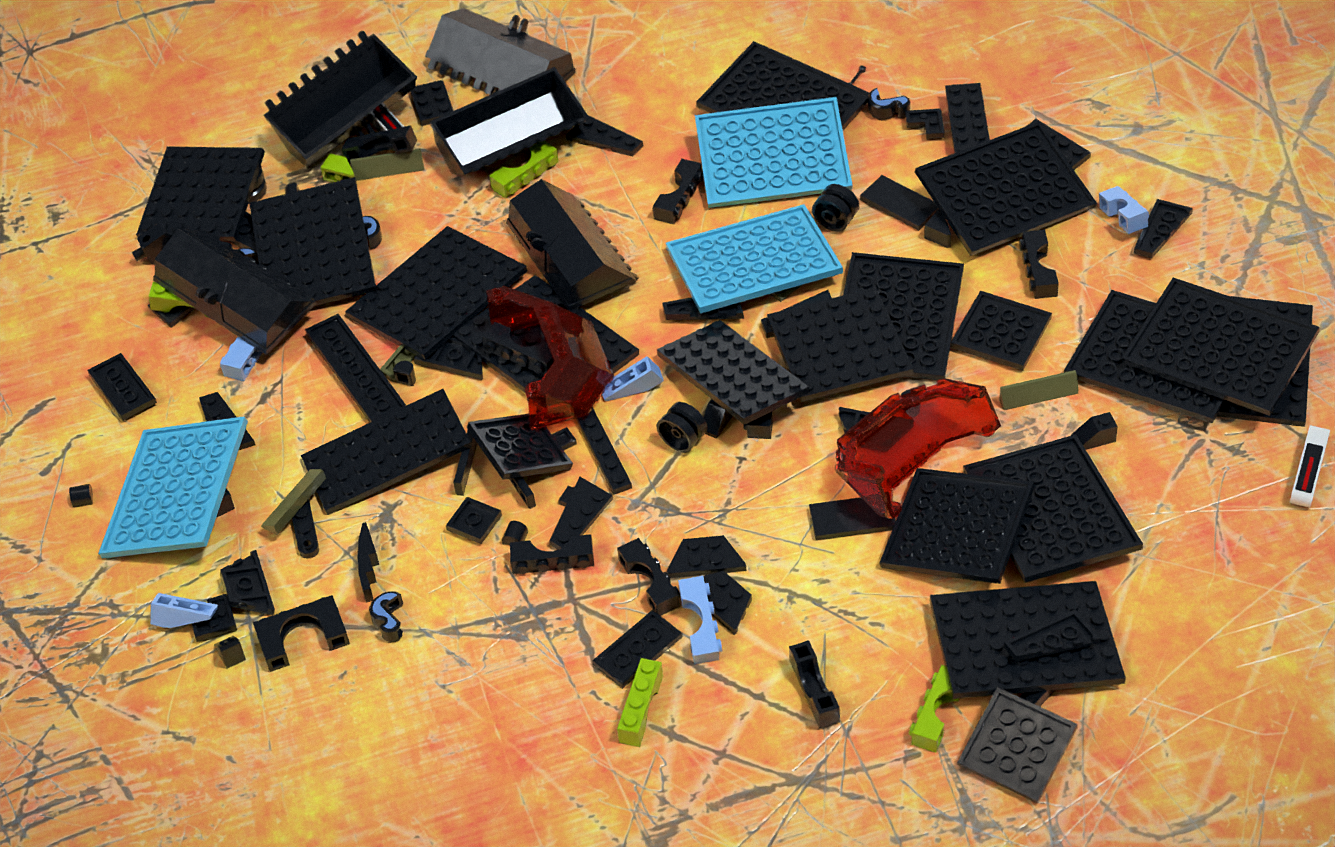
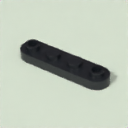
M308 499L292 517L299 553L303 558L307 559L313 558L319 553L318 539Z

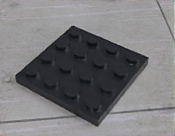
M980 290L951 341V348L1023 371L1052 318V313Z
M537 413L468 422V431L503 480L572 468V461Z
M997 687L957 764L1038 804L1078 725Z

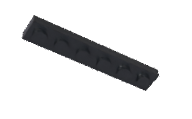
M590 401L571 406L572 413L613 495L632 489V483Z

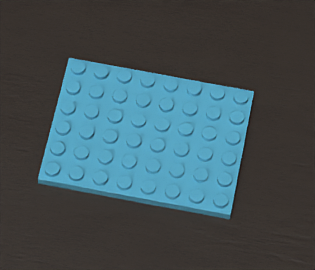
M836 97L695 115L708 208L821 194L826 186L830 184H839L847 187L849 190H853Z
M805 204L666 242V249L700 313L843 273V266Z
M236 417L143 430L98 553L101 558L207 547L248 423L245 417Z

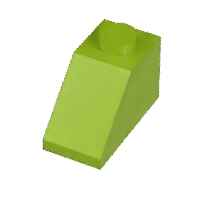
M330 153L320 167L324 181L336 182L355 177L346 157Z

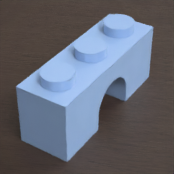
M1119 186L1099 193L1100 209L1109 217L1118 214L1119 226L1128 234L1148 227L1149 213L1147 209L1143 208Z

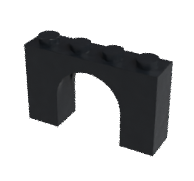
M333 595L322 597L319 600L302 604L299 607L253 622L270 672L290 665L284 649V640L288 633L297 627L310 625L320 629L325 636L330 651L350 644Z

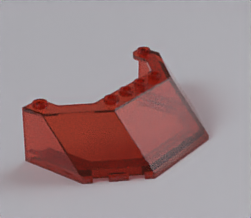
M506 286L487 290L486 295L491 326L494 322H497L514 331L539 324L554 360V363L542 380L529 383L525 387L529 411L528 420L531 430L589 415L594 403L605 392L607 384L611 383L614 379V374L592 322L552 302Z
M943 378L937 380V384L926 387L924 384L910 389L911 393L901 396L899 393L892 394L837 439V464L835 465L837 474L879 516L889 519L897 517L902 511V506L899 502L893 501L894 487H897L907 476L913 474L914 470L921 464L926 463L946 443L974 434L989 437L1001 427L985 386Z

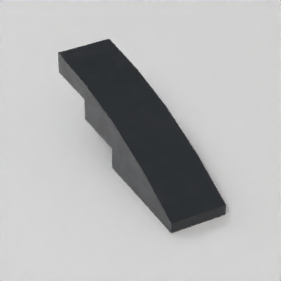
M365 522L362 523L359 535L357 559L359 577L367 603L374 600L370 584L377 582L373 567L379 565V561L367 523Z

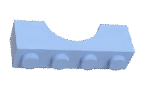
M703 576L678 580L682 608L696 612L702 620L700 629L690 636V647L694 664L719 660V652H722V645L720 639L716 640L715 633H718L717 621H712L711 614H714L713 602H708L707 596L710 595L709 583H704Z

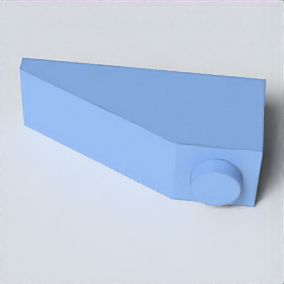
M646 356L601 384L600 389L604 400L610 401L649 391L664 380L659 366Z
M158 593L151 603V625L162 628H174L209 620L216 612L218 605Z

